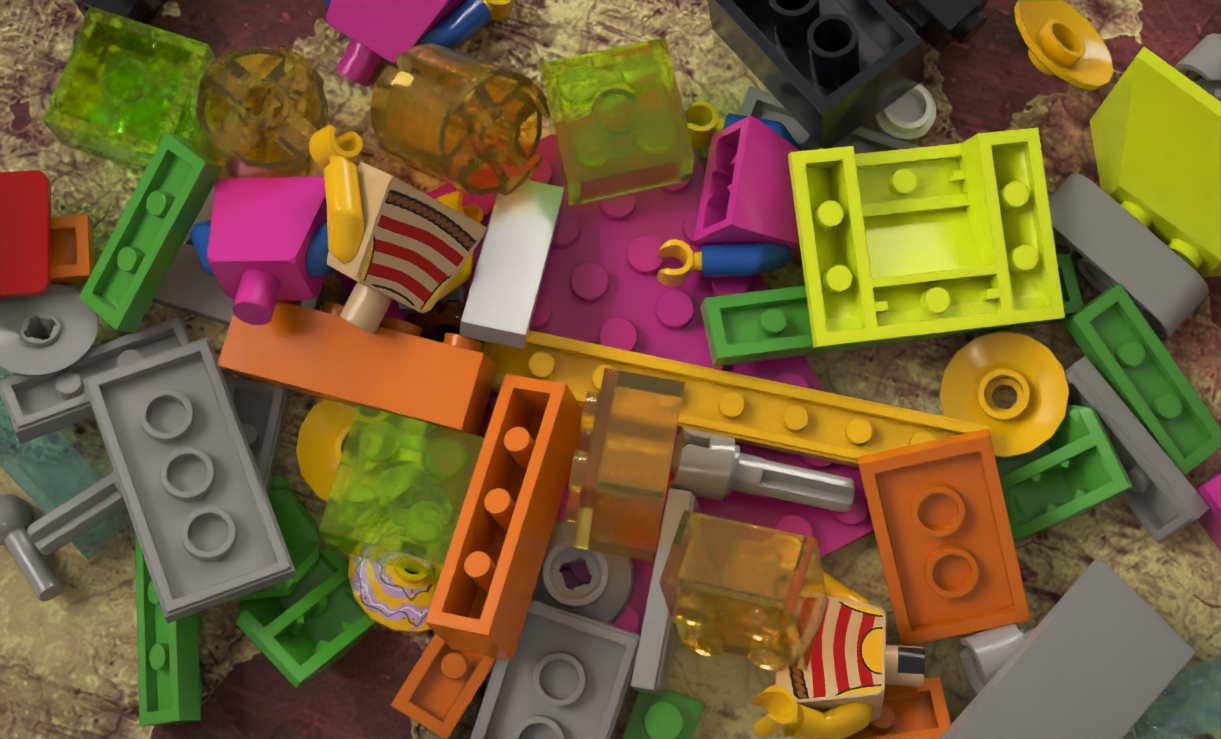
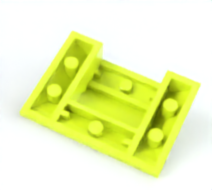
M1143 47L1089 121L1101 189L1202 277L1221 276V102L1149 49Z
M1038 128L978 133L959 144L855 154L854 146L797 151L788 154L813 348L1065 318Z

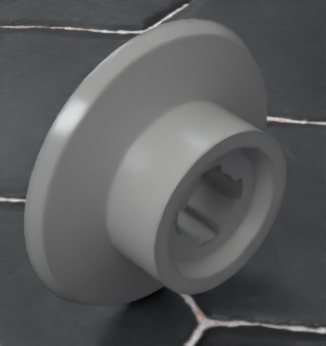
M51 283L49 291L42 296L0 299V367L23 376L51 375L71 367L88 352L94 343L99 327L98 314L79 299L80 291L58 283ZM41 335H44L45 337H49V338L46 339V340H41L40 338L38 339L37 337H38V336H41Z
M581 519L556 522L532 597L610 624L614 623L626 609L634 588V568L627 548L612 531L598 523ZM577 562L584 563L591 581L588 585L584 583L579 587H575L574 590L568 589L561 573L562 568H567L577 564Z

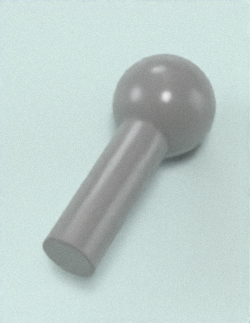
M1 494L0 545L7 546L38 599L42 602L49 601L62 592L63 586L44 555L39 552L28 535L27 529L32 524L31 509L22 498L12 494Z

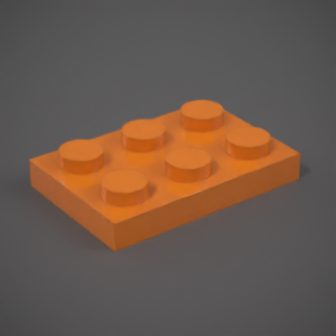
M988 429L858 457L859 469L901 646H909L1031 621Z

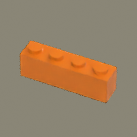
M302 300L276 301L272 319L264 325L248 324L238 319L234 314L232 315L217 366L239 377L477 440L499 366L487 355L481 353L483 343L453 333H445L443 343L420 337L421 327L389 317L384 318L382 327L379 326L376 333L373 334L340 317L344 306L331 302H325L321 312L302 307Z
M509 374L504 376L425 621L452 649L513 661L587 419V415L565 383Z

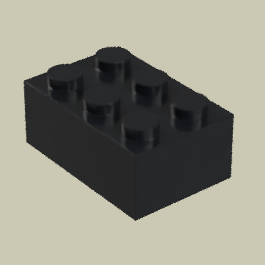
M707 0L712 29L822 149L831 148L924 80V41L884 0Z

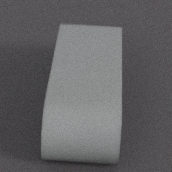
M1073 173L1048 198L1056 254L1070 253L1074 271L1100 294L1112 286L1121 284L1159 340H1168L1208 296V285L1195 269L1090 179Z

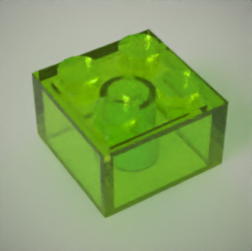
M89 6L43 121L61 145L145 172L165 132L183 136L193 144L220 76L221 69L209 44Z
M665 37L540 63L541 90L568 206L691 180L695 156Z
M358 405L319 528L327 548L439 578L485 437Z

